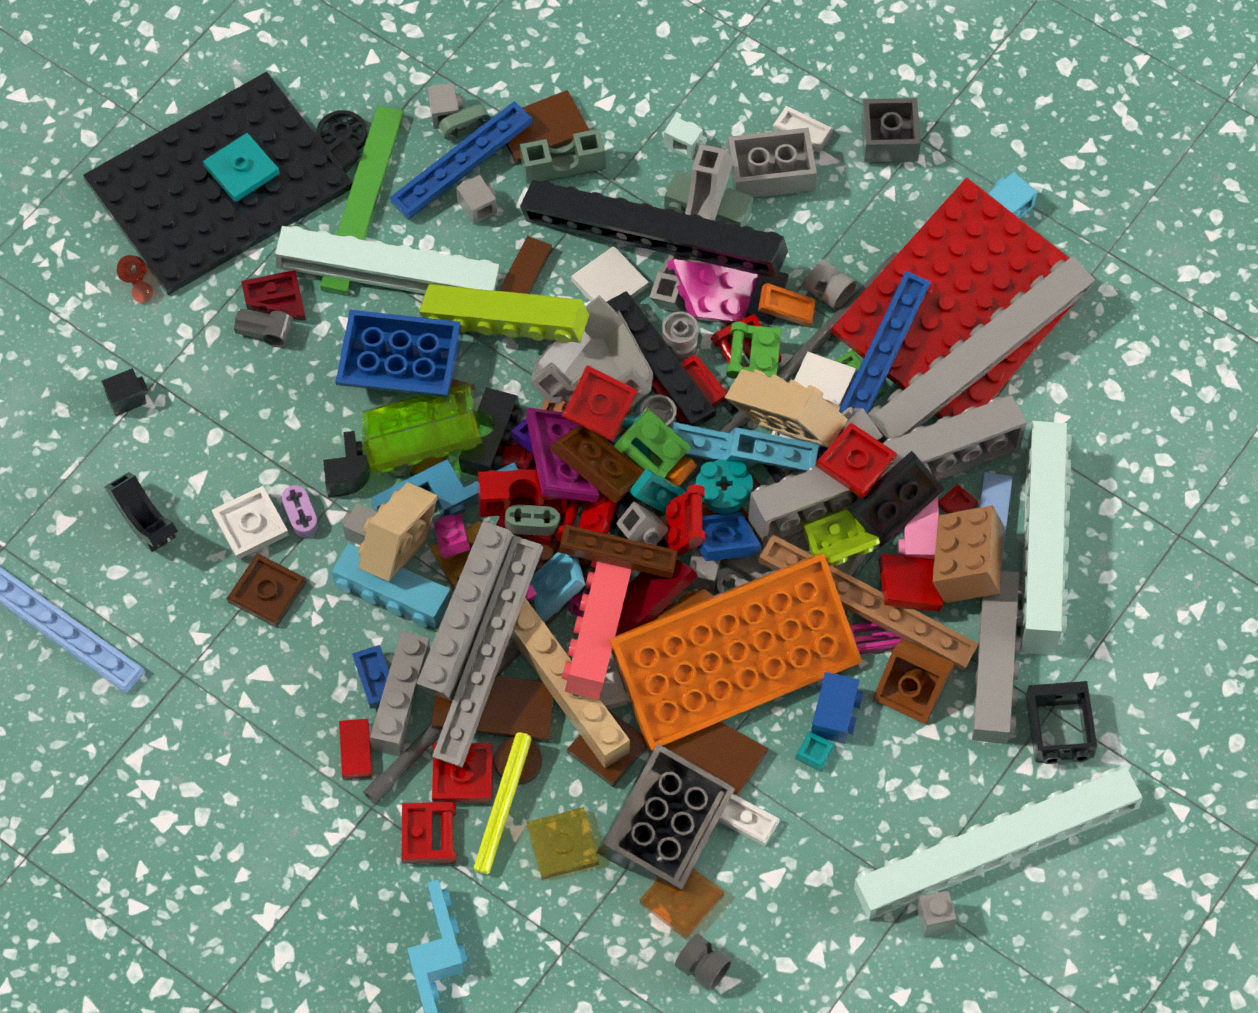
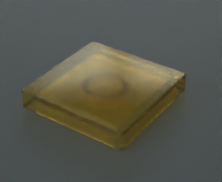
M584 807L526 822L542 880L600 865Z

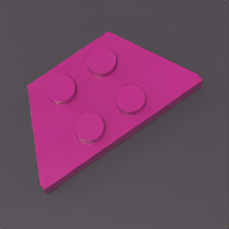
M677 259L667 261L669 270L674 269L680 285L676 287L680 296L685 301L686 310L695 319L732 324L744 318L759 278L758 274L712 264Z

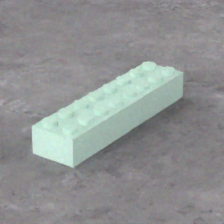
M1032 421L1027 443L1022 572L1024 594L1021 603L1020 653L1055 655L1057 646L1063 644V636L1066 633L1067 616H1064V607L1067 606L1068 590L1064 588L1065 580L1068 578V563H1065V558L1069 549V537H1066V528L1069 527L1070 511L1066 510L1067 502L1070 500V485H1067V481L1071 471V460L1068 459V451L1071 450L1072 435L1067 434V423Z

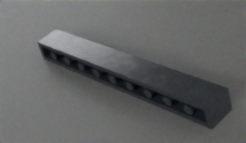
M532 180L520 205L526 222L775 279L788 253L784 236L773 231L764 232L755 230L750 226L732 225L723 220L715 221L703 218L697 214L688 215L679 213L674 209L656 208L647 203L639 204L620 197H607L598 192L580 191L575 187L558 186L549 181L540 182Z

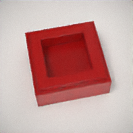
M958 484L938 501V507L946 514L974 509L978 506V501Z

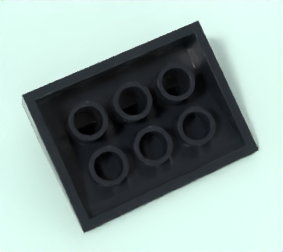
M657 744L648 755L596 853L624 869L681 891L735 788Z

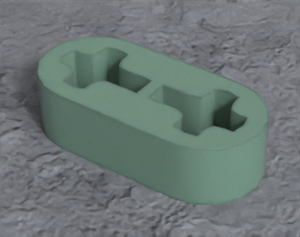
M475 105L445 117L440 122L439 128L446 140H455L475 132L491 118L483 105Z
M513 505L505 513V527L514 534L553 535L557 532L560 524L558 511L548 506ZM515 517H520L521 522H516ZM544 519H550V523H544Z

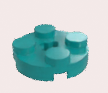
M717 460L706 462L702 465L701 471L696 478V485H702L705 488V497L702 499V502L714 513L729 514L740 510L741 505L747 500L749 502L753 492L752 476L742 461ZM728 483L732 486H728L726 491H722L718 485Z

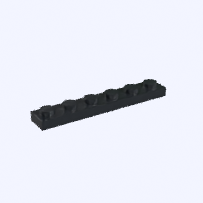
M625 291L608 300L607 303L616 312L618 310L621 312L653 372L654 379L674 402L677 410L688 425L697 427L716 416L714 407L629 293Z

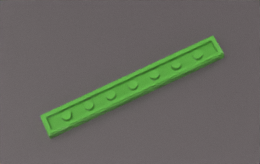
M377 106L336 234L337 236H354L360 240L366 239L402 124L403 110ZM323 276L320 288L321 291L348 296L352 281Z

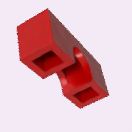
M537 469L478 472L477 490L480 517L505 516L510 502L517 497H527L533 500L536 506H548L556 509L558 513H566V498L542 496Z

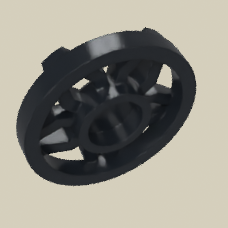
M337 110L325 115L320 120L316 130V135L325 148L328 147L327 144L333 143L343 133L358 150L365 145L367 138V128L364 120L358 114L348 110ZM338 117H348L351 119L343 122ZM329 122L330 129L322 132L325 124ZM360 126L362 128V136L357 133Z

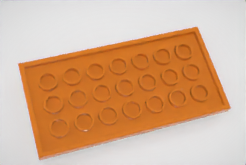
M824 553L816 554L608 639L649 750H653L657 744L663 746L824 678L825 672L835 674L862 663Z

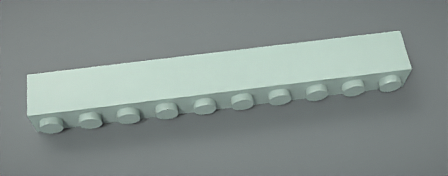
M1127 767L1120 770L1112 768L1105 771L1096 780L1090 781V779H1086L1077 783L1074 789L1063 792V790L1056 791L1050 794L1045 801L1040 803L1036 801L1029 802L1016 813L1011 815L1009 812L1000 814L994 818V822L984 826L982 823L970 827L965 834L957 837L956 835H949L943 838L936 846L931 848L928 846L920 847L911 856L901 859V857L891 859L885 864V867L875 871L873 868L861 872L857 876L858 878L855 879L854 891L868 920H871L915 902L921 896L934 894L1139 809L1143 797Z

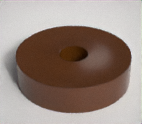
M515 737L503 741L495 752V768L501 779ZM531 741L518 785L531 782L540 773L542 767L541 751L533 741Z

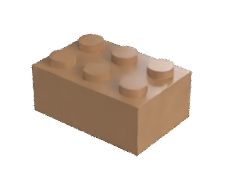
M993 505L938 516L933 584L944 603L1000 593L1004 525Z

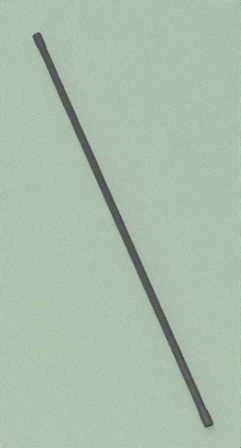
M893 252L877 268V271L777 372L778 377L787 382L800 369L807 352L815 354L833 336L830 332L833 325L898 253ZM739 410L720 432L730 433L735 427L742 428L750 418ZM693 457L692 460L697 465L696 468L678 486L684 488L701 470L702 465L710 460ZM648 504L645 506L646 509L656 515L660 512V510ZM622 530L617 535V537L628 539ZM591 562L582 570L585 585L588 573H595L596 568L591 567ZM567 601L562 606L559 612L554 613L547 621L542 620L546 626H548L569 605V601ZM513 641L505 650L496 676H499L521 654ZM430 725L385 772L381 773L363 791L364 795L372 803L376 804L393 787L396 780L440 737L442 729L431 728Z

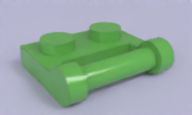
M743 322L732 323L730 332L733 336L730 364L727 365L726 375L729 378L736 379L741 369L750 372L756 369L768 377L772 375L777 376L781 328L749 326ZM744 338L752 339L749 367L741 365Z
M648 408L617 441L614 448L620 453H626L644 470L648 469L665 478L667 473L687 453L691 446ZM635 437L664 461L659 467L631 444Z

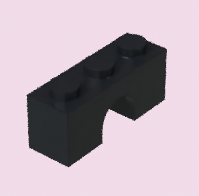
M486 387L477 409L479 425L490 427L493 430L484 437L467 435L458 458L461 472L478 476V472L502 469L505 447L509 448L511 446V431L515 423L519 424L523 413V408L519 405L518 395Z

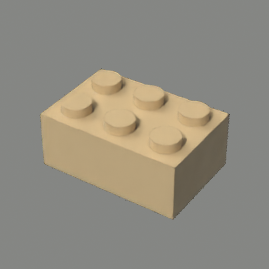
M409 482L399 491L395 490L390 500L386 504L382 503L377 514L374 517L370 516L364 525L363 532L366 533V536L358 550V555L361 556L358 568L389 582L427 542L438 495Z

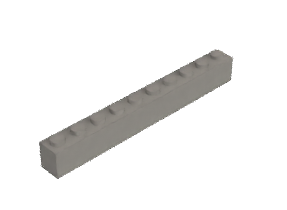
M1074 256L1066 262L1062 259L1050 269L1051 273L1044 278L1041 275L1030 285L1032 289L1027 293L1019 292L1010 301L1012 305L1007 309L999 308L990 317L991 321L984 326L981 323L975 327L969 334L971 337L964 342L961 339L950 348L949 351L951 353L948 356L936 358L929 365L930 370L924 375L921 372L916 374L908 382L910 386L904 391L900 388L888 398L889 403L884 407L878 405L872 409L868 416L883 435L878 441L884 443L890 437H901L924 424L1086 294L1092 287L1095 279Z

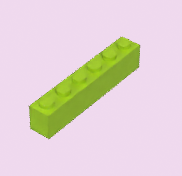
M434 284L428 285L419 310L422 318L460 322L462 333L472 331L480 332L484 335H506L511 338H517L518 336L528 337L538 341L543 339L556 340L560 343H580L589 318V313L582 299Z

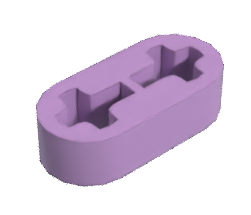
M289 486L282 493V502L292 529L299 537H311L317 532L318 523L307 492L301 486ZM296 495L299 499L300 507H295L294 502L291 501L292 496ZM304 515L306 521L309 522L308 527H303L299 516Z

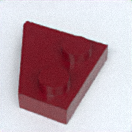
M295 270L241 281L247 310L270 314L272 311H281L290 315L295 320H306Z

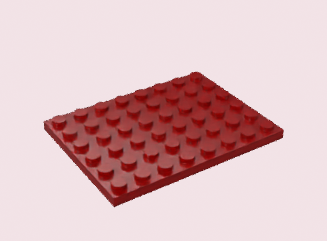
M966 177L833 325L830 332L864 359L905 271L930 281L931 284L887 375L889 380L904 391L910 386L908 382L916 374L921 372L924 375L930 370L929 365L936 358L948 356L951 353L949 351L956 342L961 339L964 342L971 337L969 334L975 327L981 323L984 326L988 324L994 312L1001 307L1004 310L1012 305L1010 301L1019 292L1027 293L1032 289L1030 285L1041 275L1044 278L1051 273L1050 269L1062 259L1066 262L1069 257ZM1076 302L934 416L939 420L946 416L954 417L962 414L963 411L970 407L978 408L988 404Z

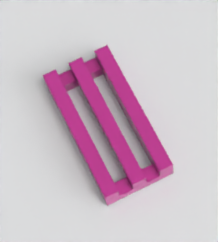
M872 622L849 625L855 643L859 644L857 645L859 654L893 650L902 640V638L895 639L900 637L891 632H878L855 637V633L882 630L883 628Z

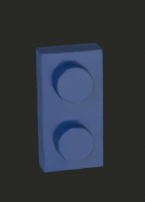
M380 645L352 653L370 709L379 706L389 674Z

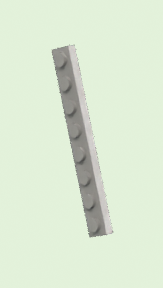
M516 536L512 539L432 757L437 760L463 767L543 550V546L539 543Z

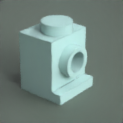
M676 112L664 131V147L692 160L698 151L699 145H706L707 137L702 135L703 129L693 122L682 120L681 114Z

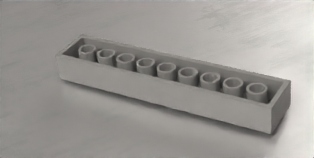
M1010 395L1004 398H994L988 404L978 408L970 407L963 411L962 414L954 417H943L933 425L927 427L919 426L909 434L901 437H890L882 444L898 455L897 459L881 478L911 451L917 455L934 477H937L938 481L1019 451L1027 422L1013 396ZM813 466L805 473L797 476L789 475L773 485H762L756 488L750 496L748 520L763 548L766 547L772 534L784 540L803 533L801 524L852 505L860 497L816 466Z

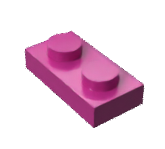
M461 513L454 516L447 515L434 522L437 541L443 559L470 550Z

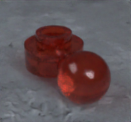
M126 255L122 257L117 264L119 278L124 282L133 284L131 294L136 302H149L153 297V288L149 283L142 280L146 274L145 262L138 256ZM133 265L136 266V272L134 274H132L131 268Z

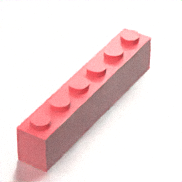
M592 560L591 567L596 568L595 573H588L585 589H589L590 593L589 595L583 593L579 611L584 612V616H577L573 632L579 634L578 640L571 639L567 656H571L573 659L572 663L565 662L561 679L567 680L564 692L599 700L612 651V646L608 639L616 635L631 569Z

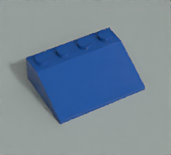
M350 310L335 383L340 386L447 398L458 363L462 341L460 322Z

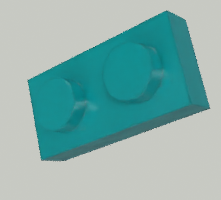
M646 469L629 492L635 498L666 514L667 502L686 491Z

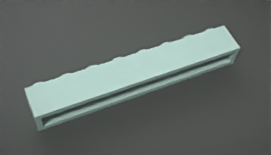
M282 226L275 253L276 268L422 294L426 293L429 284L496 291L499 279V264L483 259L479 261L468 259L462 255L439 254L434 250L422 251L412 249L406 245H388L377 240H360L354 236L331 235L326 231L314 232L304 230L298 226Z

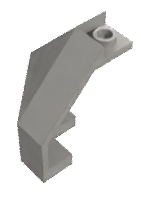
M599 295L585 306L589 313V318L581 342L560 343L554 340L534 365L531 384L550 403L569 401L586 365L637 389L638 391L630 407L651 391L653 372L621 312L619 310L616 312Z

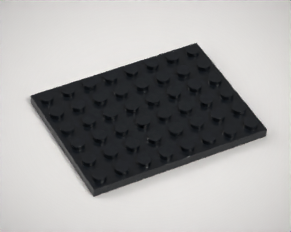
M267 71L83 174L86 184L167 295L172 294L281 231L282 226L287 227L345 194L351 190L353 184L342 168L339 169L338 166H335L323 152L326 149ZM248 133L279 168L280 174L242 199L234 202L204 167L203 161Z

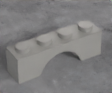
M405 632L400 633L370 735L372 751L398 757L403 752L409 731L411 708L418 687L416 683L431 649L428 637Z

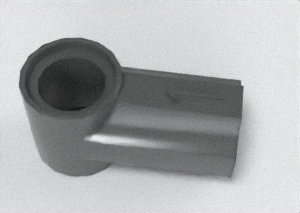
M240 309L235 318L234 331L237 334L260 338L270 346L281 348L286 345L294 320L290 315L281 311H272L269 315Z

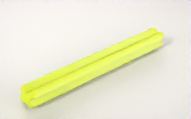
M518 732L515 735L474 864V870L478 873L486 875L490 873L532 741L531 736Z

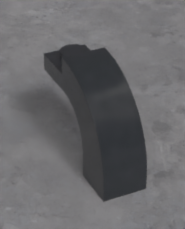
M127 472L105 486L106 491L125 521L151 552L176 538L175 533L178 530L175 525L160 514L135 475Z

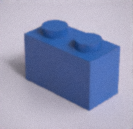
M825 672L812 722V733L826 740L843 744L846 743L847 734H854L857 718L852 717L854 707L860 708L863 691L858 690L859 679Z

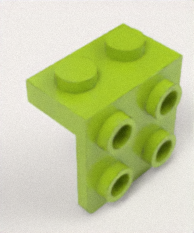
M851 505L801 524L811 555L824 553L827 563L835 566L848 560L847 557L855 553L857 555L870 553L874 550L873 546L880 544L879 538L865 532L861 524L847 510Z

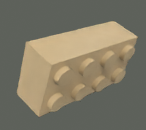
M741 369L725 396L730 403L758 426L828 448L836 440L848 420L839 412L840 407L829 400H825L822 397L823 392L816 387L808 385L805 388L794 380H790L788 383L776 375L768 377L756 369L753 372Z

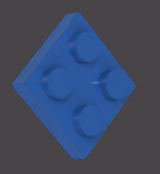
M741 512L702 516V530L705 531V542L697 547L705 561H719L721 559L760 555L761 544Z

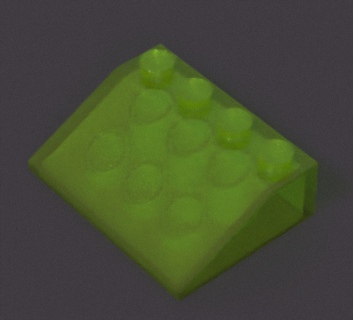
M467 382L450 387L447 398L420 395L362 411V443L372 473L377 471L381 473L389 472L395 466L403 464L415 465L428 457H444L450 451L458 449L470 450L482 443L481 429L471 383Z

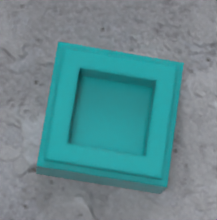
M808 731L795 759L822 772L835 748V743Z

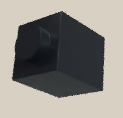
M133 368L101 381L115 416L147 404L144 393L148 392L146 383L142 376L137 378Z

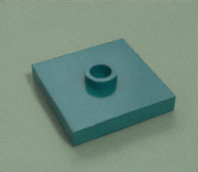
M248 133L203 161L204 167L234 202L242 199L280 174L279 168Z

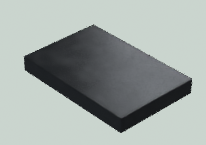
M911 451L878 480L863 499L861 497L857 499L847 510L869 534L879 538L880 544L878 545L882 547L939 496L945 488L917 455Z

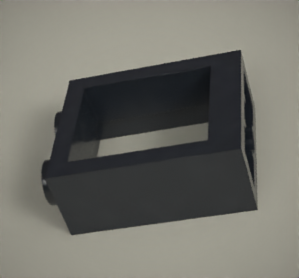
M1088 682L1029 685L1026 702L1035 762L1043 761L1045 764H1055L1061 760L1073 759L1075 762H1084L1094 758L1097 741ZM1078 704L1084 743L1043 746L1038 707Z

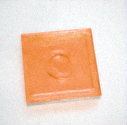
M693 868L681 891L655 881L640 898L639 903L687 940L724 897V891Z

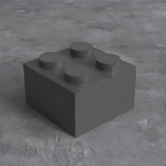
M917 98L863 99L861 119L864 162L918 161L921 143Z

